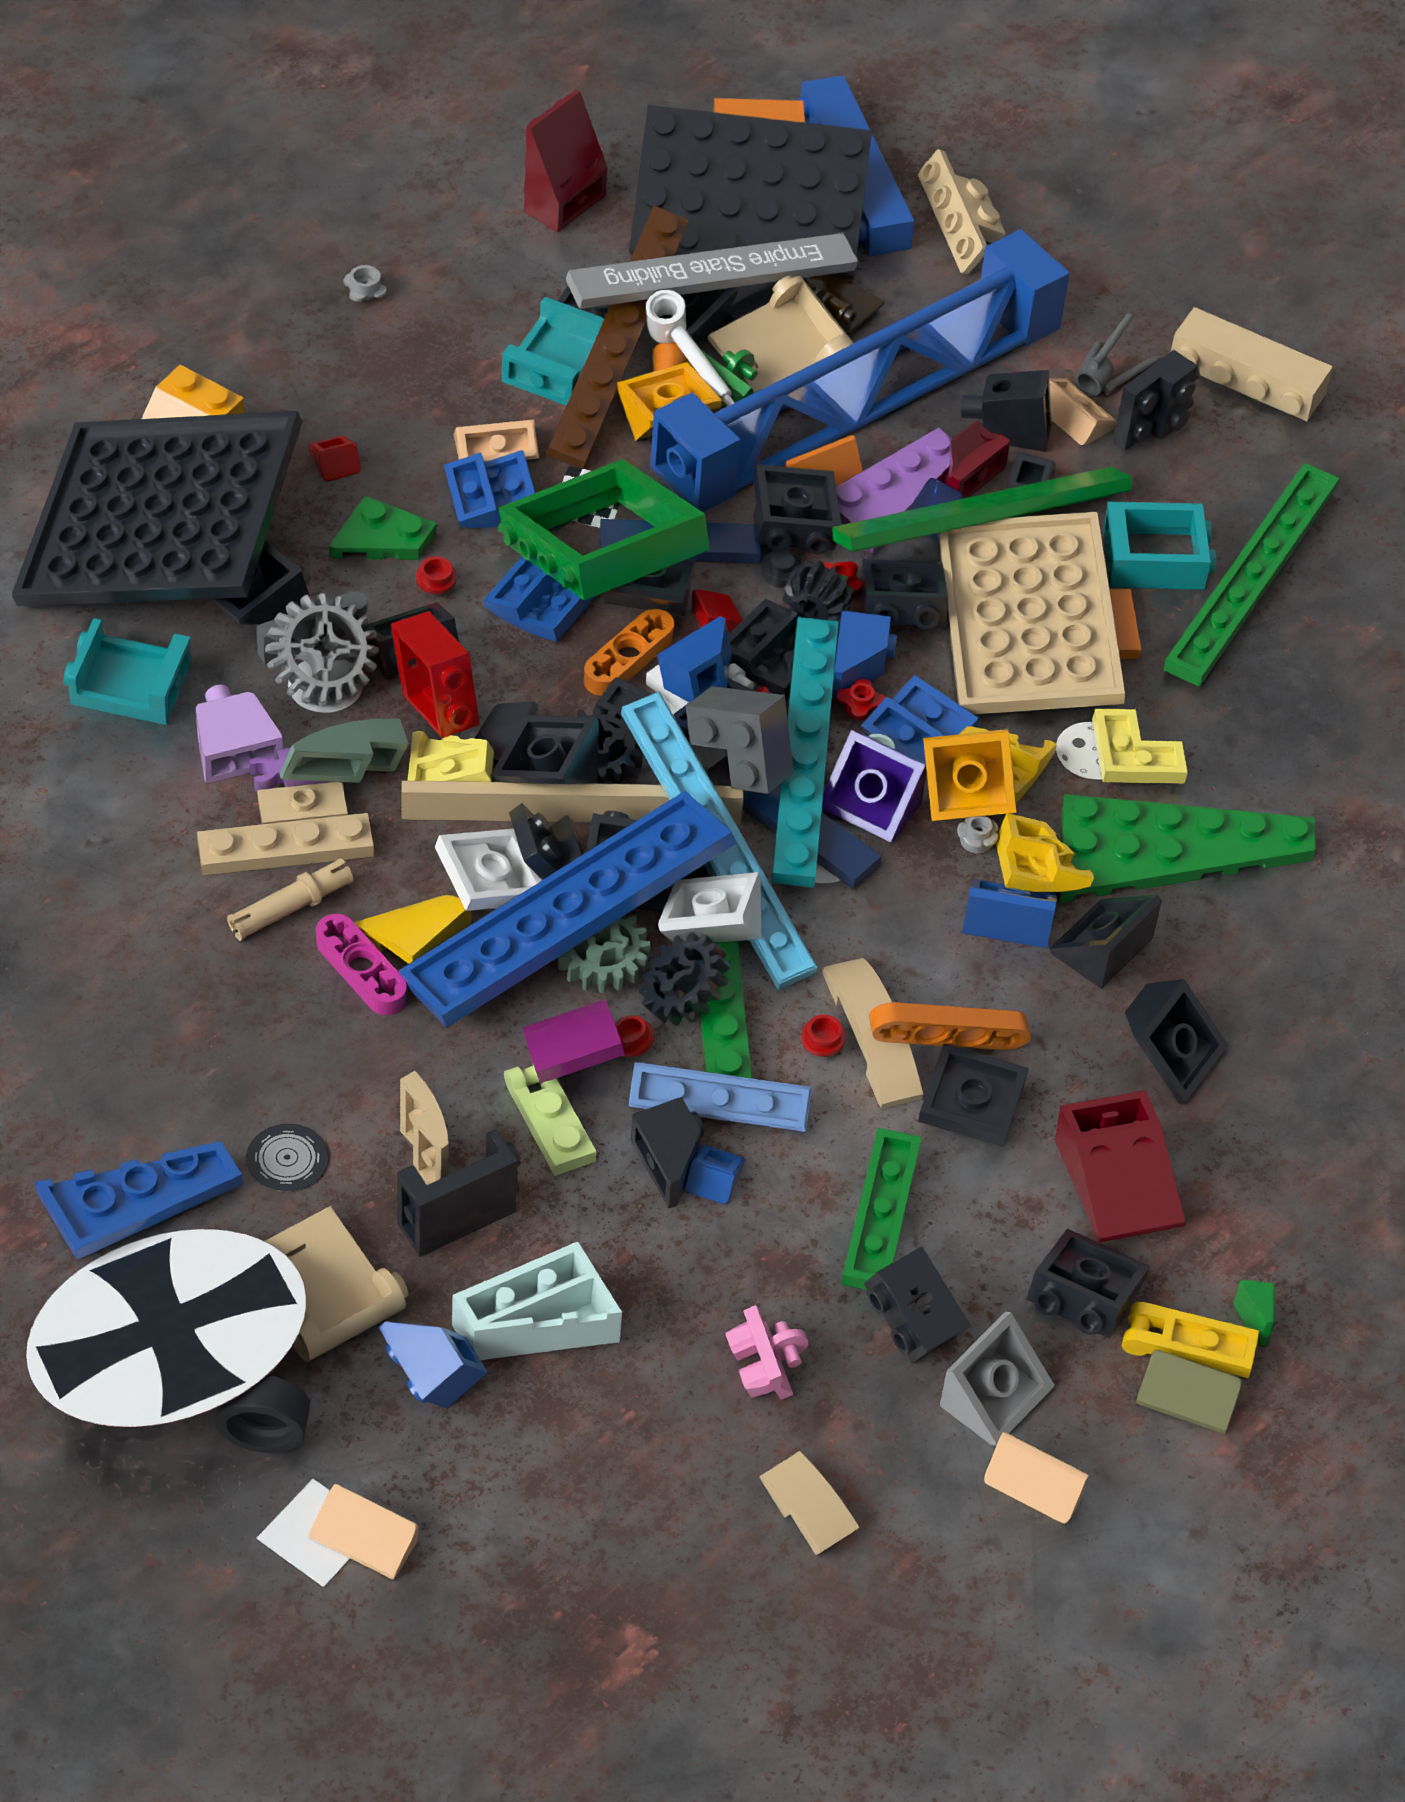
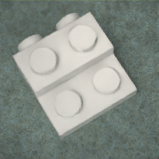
M514 828L439 835L435 849L466 911L495 908L496 910L542 881L523 861Z

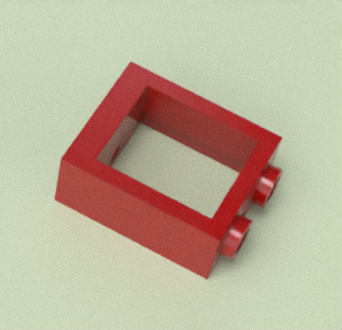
M430 611L391 623L402 694L441 738L479 726L480 721L469 652ZM411 659H415L414 664H408Z

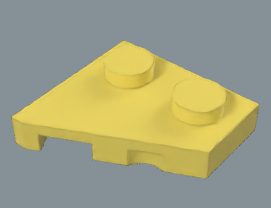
M423 731L412 732L408 781L492 782L490 775L493 769L494 751L489 742L483 739L470 738L463 740L458 736L450 735L441 740L429 739Z

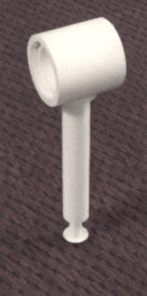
M661 290L652 294L646 303L647 326L650 336L660 343L676 342L698 374L719 396L721 402L724 401L727 406L734 404L735 402L730 397L732 394L731 390L686 331V314L683 298L671 290ZM662 315H672V316H673L672 318H669V319L659 318V317L662 316Z

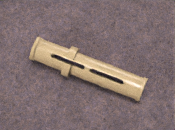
M338 858L335 862L310 875L307 872L298 875L296 882L234 914L228 915L227 921L231 931L235 932L238 930L235 933V937L242 941L245 937L307 905L314 907L320 904L322 897L353 883V875L350 868L347 866L342 869L346 862L342 858Z

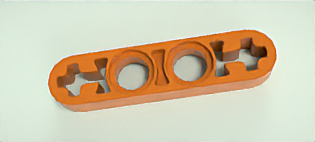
M890 1002L873 1008L869 1013L873 1038L881 1042L934 1046L948 1044L963 1048L1013 1050L1026 1045L1031 1039L1027 1016L1023 1012Z

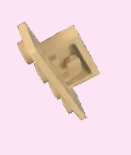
M937 149L932 157L923 165L918 177L960 272L968 275L983 258L985 247L987 246L985 241L993 243L1003 238L1006 233L999 220V213L993 207L988 196L987 187L977 179L972 178L970 180L956 175L945 151Z

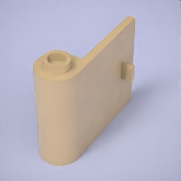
M789 275L782 278L774 285V294L768 304L708 336V340L722 358L727 351L736 354L740 350L747 349L754 354L755 362L753 368L758 371V375L753 381L746 377L742 381L753 388L755 393L853 344V341L801 276L792 278Z
M331 1206L264 1241L281 1251L293 1263L303 1281L306 1293V1310L301 1329L292 1346L306 1362L326 1353L404 1310L406 1307L405 1298L408 1297L409 1293L402 1277L397 1272L390 1273L385 1268L375 1271Z

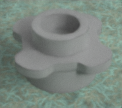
M357 266L351 270L350 274L344 277V285L350 288V298L353 301L361 302L363 300H371L374 297L381 298L387 292L386 286L380 282V272L373 266Z

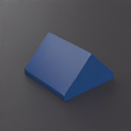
M972 878L962 933L1047 948L1056 907V893L1007 888L1002 883Z

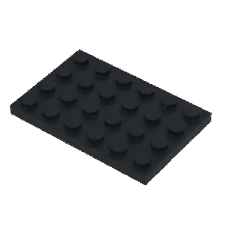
M648 105L629 253L633 254L653 206H657L689 220L675 255L678 252L684 255L844 233L857 258L872 130ZM855 270L827 275L841 276L845 279L854 280Z

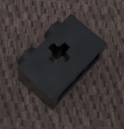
M922 1246L879 1270L864 1283L868 1290L867 1298L870 1305L878 1314L884 1316L892 1329L891 1335L894 1344L901 1353L908 1355L912 1363L957 1338L971 1327V1324ZM913 1303L918 1306V1309L914 1311L909 1308V1305Z

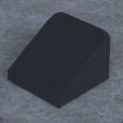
M1017 451L1006 489L1051 480L1056 470L1055 461Z

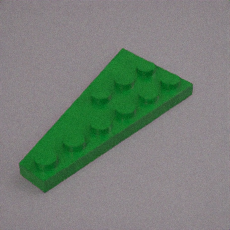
M1064 794L1061 809V842L1074 852L1071 860L1074 867L1081 871L1090 870L1093 873L1094 879L1090 887L1059 892V903L1074 901L1075 895L1094 892L1096 897L1110 895L1112 889L1133 886L1140 890L1200 880L1202 874L1221 871L1223 876L1236 874L1239 868L1260 865L1266 869L1313 861L1315 853V818Z

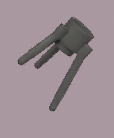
M1131 312L1126 314L1101 350L1102 342L1097 340L1094 343L1082 366L1074 374L1077 386L1084 393L1095 396L1103 391L1106 395H1110L1117 386L1147 370L1160 360L1159 356H1153L1113 379L1114 366L1106 356L1133 319L1134 315Z

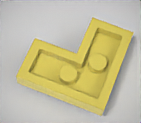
M1095 709L1092 721L1103 782L1185 784L1188 772L1182 741H1141L1135 709Z

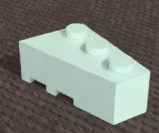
M575 1242L456 1293L452 1298V1326L456 1333L467 1337L480 1360L620 1342L622 1311L579 1242Z

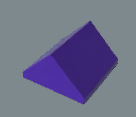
M851 730L823 792L822 809L889 842H893L922 803L927 772L926 764L864 734Z

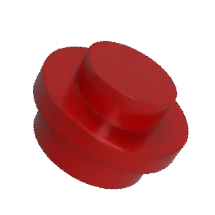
M439 556L425 559L416 572L417 585L421 590L430 594L446 593L453 589L457 581V574L451 562Z
M826 1014L811 1018L803 1027L801 1041L805 1049L811 1054L820 1057H829L839 1053L844 1047L846 1039L845 1030L841 1023L835 1017Z
M626 1016L615 1023L625 1052L623 1057L639 1056L648 1051L655 1040L654 1030L651 1024L640 1016Z

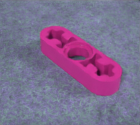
M330 914L323 917L316 926V945L321 954L371 1010L381 1015H393L401 1011L407 1001V985L399 972L349 917L342 914ZM328 934H334V936L328 938ZM343 935L344 946L346 947L344 950L343 943L338 938V936ZM356 958H366L373 963V966L367 970L358 971L351 968L349 964ZM379 985H380V986L382 987V989L385 991V993H382V994H380V995H379ZM394 991V995H393V996H390L389 994H387V993H391V992Z

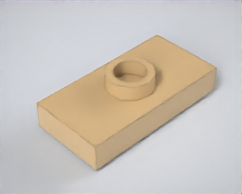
M342 782L257 790L262 824L348 815Z

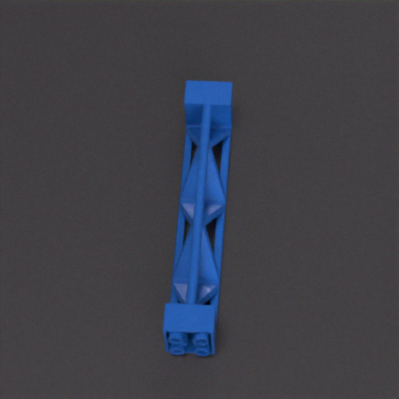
M1021 229L985 247L981 280L716 413H713L693 392L655 410L650 467L682 499L704 512L735 496L736 491L754 483L753 473L756 464L785 467L786 461L828 445L1021 345L1026 347L1059 330L1070 273L1061 263L1051 257L1038 242L1031 239ZM998 323L1011 333L988 345ZM910 348L946 366L874 403L898 352ZM791 407L830 425L756 463L779 412Z

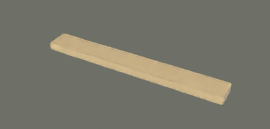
M402 781V819L511 821L509 812L521 803L534 815L538 812L541 813L548 822H557L566 815L574 822H591L593 813L603 815L605 811L622 812L627 814L629 819L639 820L669 801L661 785ZM714 786L735 824L741 825L743 790L732 789L731 786Z

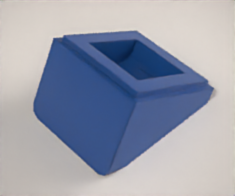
M707 1145L702 1146L691 1162L685 1186L686 1191L726 1204L733 1193L745 1159Z

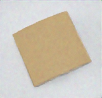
M414 1070L400 1079V1132L413 1145V1165L428 1185L448 1176V1134L444 1117L433 1093Z

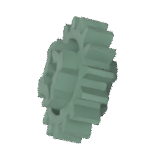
M635 916L629 917L626 920L620 917L559 956L557 967L559 971L567 970V981L573 982L578 978L581 979L583 990H587L591 984L598 985L599 992L605 993L606 985L613 984L614 988L620 991L622 990L624 979L631 983H636L638 971H646L647 958H649L650 942L646 941L647 930L645 927L637 928V917Z

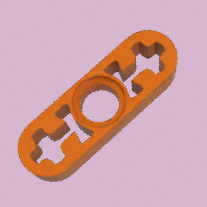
M650 609L640 614L587 660L584 667V685L586 689L592 694L602 696L615 677L628 682L650 663L657 654L672 643L674 633L673 617L668 612L660 609ZM625 647H632L637 649L640 654L635 657H625L618 651Z

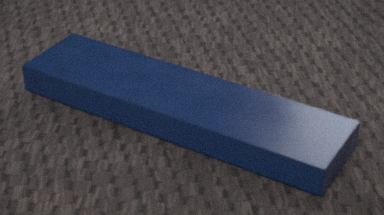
M600 519V549L616 543V541H621L654 528V526L645 520ZM706 522L710 550L696 555L695 561L760 563L761 544L756 542L754 524Z
M781 784L770 793L743 790L742 809L776 833ZM821 813L817 863L854 889L881 865L882 856Z

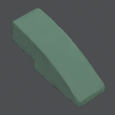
M368 719L351 721L312 733L292 744L279 772L280 777L286 780L360 783L365 771L395 772L408 746L401 720Z

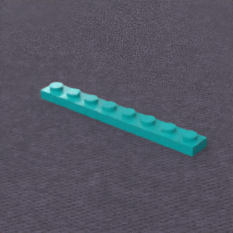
M798 617L788 710L793 774L781 783L772 872L773 884L814 888L839 621Z

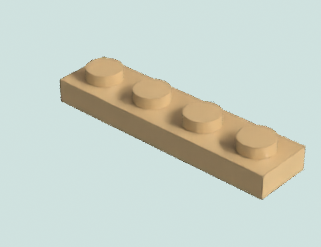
M368 813L197 831L202 876L335 861L338 858L347 860L374 857V845Z

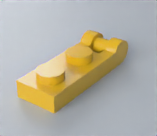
M1135 1302L1130 1306L1128 1322L1131 1326L1130 1329L1125 1331L1122 1340V1348L1127 1353L1142 1356L1147 1353L1152 1354L1154 1350H1160L1224 1373L1249 1379L1259 1330L1146 1302ZM1156 1327L1163 1329V1332L1158 1334L1150 1332L1149 1329Z

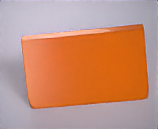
M853 435L790 459L785 463V467L834 471L836 487L863 472L856 438Z

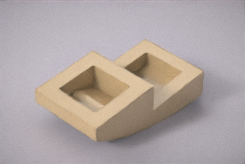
M800 1451L759 1476L784 1518L788 1515L792 1516L815 1555L860 1528L834 1489Z

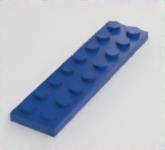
M684 791L400 969L399 974L406 981L408 989L447 1028L734 846L736 843L733 833L689 793Z

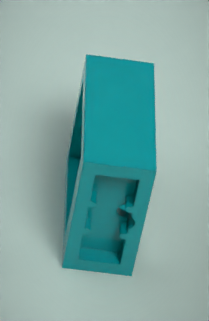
M1108 502L1103 524V537L1109 588L1205 590L1208 573H1214L1216 553L1214 549H1209L1208 546L1211 542L1212 525L1210 520H1205L1203 504ZM1128 534L1191 535L1194 555L1130 553Z

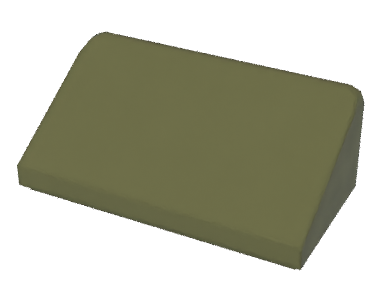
M1154 1350L1136 1404L1225 1434L1243 1381L1230 1374L1160 1350Z

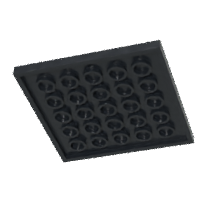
M282 411L75 422L12 592L16 605L36 606L247 597L303 423L299 412Z

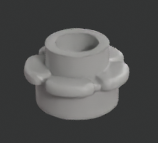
M986 816L967 817L964 822L959 823L957 834L964 849L980 854L989 851L997 842L999 828L994 820Z

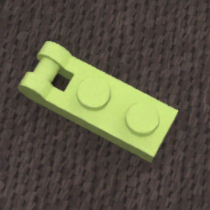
M534 1064L522 1070L519 1067L504 1071L507 1088L554 1176L596 1162V1150L557 1078L540 1084ZM539 1083L542 1090L530 1093L527 1086Z

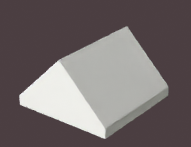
M759 872L677 881L674 883L659 920L660 932L672 942L677 935L686 941L690 932H694L699 938L705 934L713 942L762 939L761 882Z

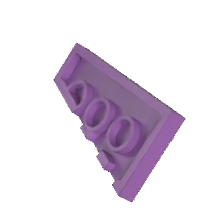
M937 428L837 486L836 491L841 525L916 509L923 502L924 496L928 491L936 489L945 480L950 469L952 438L940 428ZM878 547L870 548L868 550L873 553Z

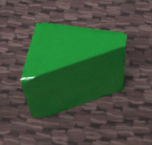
M1241 1280L1235 1295L1234 1307L1247 1328L1259 1330L1258 1346L1266 1347V1344H1269L1275 1325L1276 1287L1274 1283Z

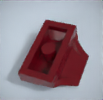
M975 421L951 440L950 469L944 482V501L950 502L971 497L1005 470L1011 441L1003 435L990 432L979 421Z

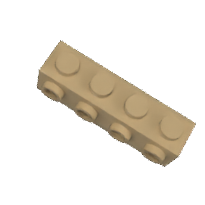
M1195 307L1175 332L1171 351L1175 350L1193 361L1198 366L1201 376L1305 421H1308L1326 395L1333 368L1329 364Z

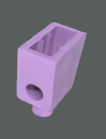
M215 685L208 689L205 694L207 702L200 703L195 707L197 736L206 784L250 773L249 760L255 757H267L271 760H276L277 750L283 749L282 735L255 694L245 692L232 696L226 685Z

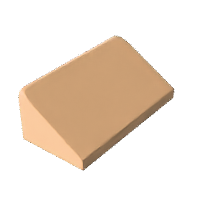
M1049 378L1052 421L1080 445H1087L1116 428V420L1068 379Z
M534 419L456 427L454 431L459 459L481 452L485 462L520 450L524 451L527 460L539 459Z
M1004 1432L998 1441L984 1477V1482L987 1485L1063 1524H1067L1071 1520L1081 1503L1088 1480L1086 1473Z
M334 1484L309 1532V1538L394 1580L417 1544L418 1526Z

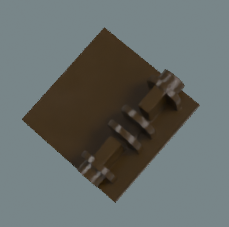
M818 275L813 276L808 281L806 278H803L847 335L885 304V301L841 276Z

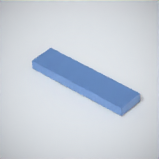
M635 1062L628 1107L648 1109L682 1097L690 1112L696 1111L701 1118L806 1132L812 1087Z

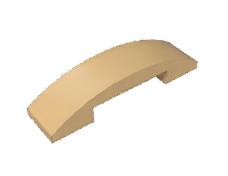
M864 958L823 967L822 974L836 1006H843L866 1059V1076L880 1108L884 1109L923 1099V1090L910 1045L881 1042L873 1038L869 1020L870 1011L881 1004L892 1001L872 966Z

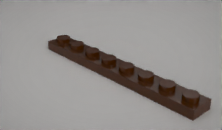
M653 206L629 262L675 256L689 220ZM648 299L610 305L548 447L547 456L580 469L584 468L617 391V382H621L647 321L646 303Z

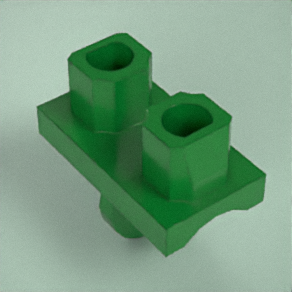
M747 349L740 350L736 354L727 351L723 355V360L728 363L727 368H725L702 351L731 390L732 394L730 397L735 403L755 393L753 388L742 381L745 377L753 381L758 375V371L753 368L755 362L753 353ZM724 401L722 402V409L728 407Z

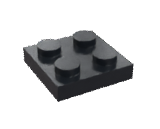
M943 1044L919 1113L918 1122L1004 1147L1029 1068Z

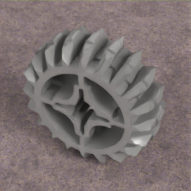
M320 593L317 596L316 605L309 595L301 598V607L294 602H290L286 606L288 615L279 613L274 618L279 627H271L268 630L267 635L277 642L267 644L265 652L278 656L267 664L268 668H281L282 673L275 678L277 684H281L288 679L292 683L287 689L289 696L294 695L298 689L303 690L301 696L302 703L307 704L312 699L313 694H316L318 706H325L329 695L336 705L340 704L344 700L343 692L350 698H353L358 694L356 684L364 687L370 681L364 672H373L376 669L377 665L372 660L366 658L379 653L378 647L367 645V642L376 637V632L374 630L364 632L362 627L369 621V618L365 615L356 620L352 616L357 610L356 604H351L346 610L341 609L343 598L340 596L334 598L331 606L328 605V598L325 593ZM315 619V627L312 629L311 639L291 642L293 631L299 623ZM332 622L347 634L350 641L341 640L335 636ZM319 642H322L323 649L330 650V653L322 658L321 651L314 650V647ZM345 657H353L347 675L341 679L329 681V673L332 671L333 661L343 660ZM294 659L306 661L312 669V677L316 679L306 675L297 666Z

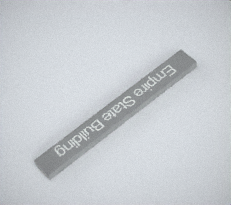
M844 233L573 269L568 270L566 282L579 309L646 300L652 294L661 290H671L682 295L775 282L789 275L792 278L796 276L804 278L854 271L858 260Z

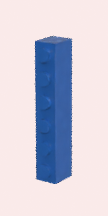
M844 75L802 82L801 97L797 98L796 101H804L805 123L870 130ZM873 135L871 137L859 242H862L868 256L911 249L915 222Z

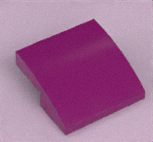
M606 999L522 1027L540 1084L625 1055Z

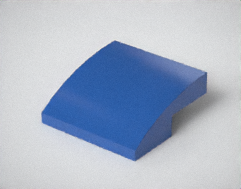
M523 450L485 462L480 452L444 465L458 522L461 527L488 528L499 526L501 523L499 507L536 493Z
M522 556L483 602L488 610L503 620L533 635L558 642L596 596L582 600Z
M914 675L893 699L886 697L861 725V729L869 735L882 734L889 737L894 742L895 750L926 764L923 738L957 735L967 726L978 728L980 723L977 716Z

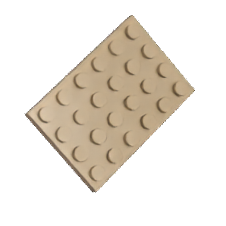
M1098 512L1006 518L938 533L941 562L943 563L948 592L947 613L957 698L960 706L972 714H987L1125 703V690Z

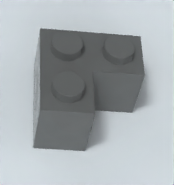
M711 686L686 705L690 745L727 750L732 789L770 793L793 774L785 695Z

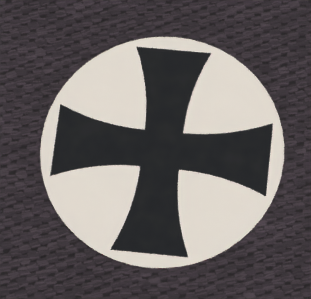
M195 1229L144 1238L117 1248L92 1261L65 1281L53 1293L36 1317L30 1331L26 1355L28 1370L37 1390L49 1403L64 1413L83 1421L116 1427H139L170 1423L189 1418L216 1408L244 1393L263 1379L283 1359L297 1338L304 1320L306 1310L304 1284L296 1267L281 1251L260 1239L246 1234L214 1229Z

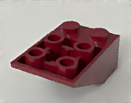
M577 89L565 98L559 99L542 115L532 119L526 126L524 212L557 233L604 198L607 190L608 167L581 92Z
M1146 1090L1060 1106L1055 1143L1099 1243L1185 1226L1186 1221L1161 1123Z

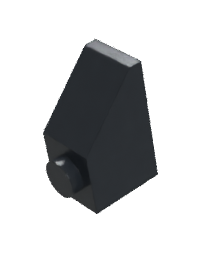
M682 1097L632 1114L630 1140L668 1209L677 1206L686 1186L691 1162L699 1152L700 1137L704 1136V1128L696 1111L690 1112Z

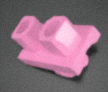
M756 1305L743 1310L747 1322L738 1325L725 1334L737 1361L755 1353H759L761 1361L739 1369L746 1391L751 1398L774 1390L780 1400L794 1395L781 1360L786 1359L788 1366L791 1368L801 1364L799 1354L809 1344L806 1333L800 1329H789L788 1323L781 1321L775 1324L776 1335L772 1337L766 1321L762 1320Z

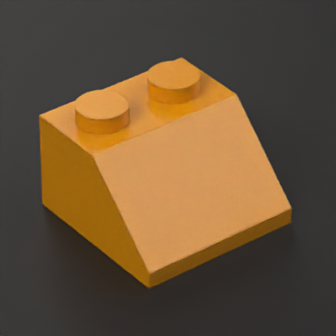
M179 365L156 386L142 419L244 414V397Z

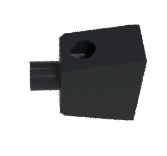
M1049 370L990 374L986 378L983 396H962L961 417L983 419V426L990 432L1003 435L1011 441L1010 446L1047 452L1052 428Z

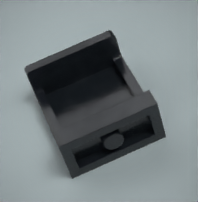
M496 1129L486 1133V1158L427 1185L414 1165L397 1172V1224L419 1258L516 1212V1193L519 1192L517 1167L520 1166V1157L514 1145L510 1141L504 1142Z

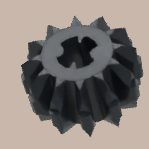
M805 561L794 572L792 571L787 578L786 586L784 587L785 594L782 600L790 605L789 609L798 613L801 618L840 622L842 611H849L851 608L850 604L853 601L852 594L854 589L846 584L848 577L836 573L835 567L827 568L822 561H818L816 564Z

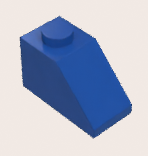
M842 611L832 699H837L839 689H848L858 679H867L871 682L884 674L886 658L894 659L897 634L889 633L891 617Z

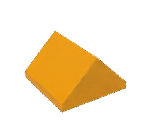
M688 362L617 382V390L635 441L652 436L655 410L691 392L713 413L722 406L719 396Z
M1008 729L923 738L932 821L1016 813Z

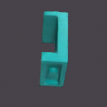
M544 297L540 303V317L519 347L509 344L502 353V382L567 406L604 318Z
M93 618L88 632L82 631L80 634L75 661H69L64 672L63 682L64 686L69 687L70 704L167 725L192 665L190 637L174 634L169 647L163 648L105 635L103 632V621Z

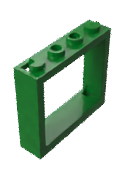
M624 459L499 507L501 523L498 526V531L503 534L506 546H510L521 554L525 560L532 562L546 575H550L562 584L565 589H569L582 600H587L710 550L705 513ZM618 502L654 526V528L583 556L547 531Z

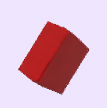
M344 435L308 445L309 453L325 481L357 474L361 471L357 445Z
M700 589L692 591L691 610L701 628L718 617L726 620L727 631L734 630L743 621L728 594Z

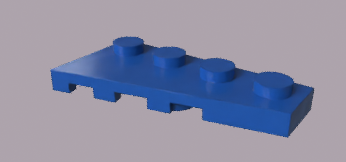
M221 1141L165 1153L162 1155L161 1160L148 1163H139L138 1159L120 1163V1169L94 1174L93 1169L74 1173V1179L53 1184L51 1179L35 1182L38 1197L77 1260L243 1185L242 1173Z

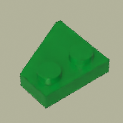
M365 496L330 543L329 557L342 559V552H367V559L383 560L392 557L398 560H419L437 534V523Z

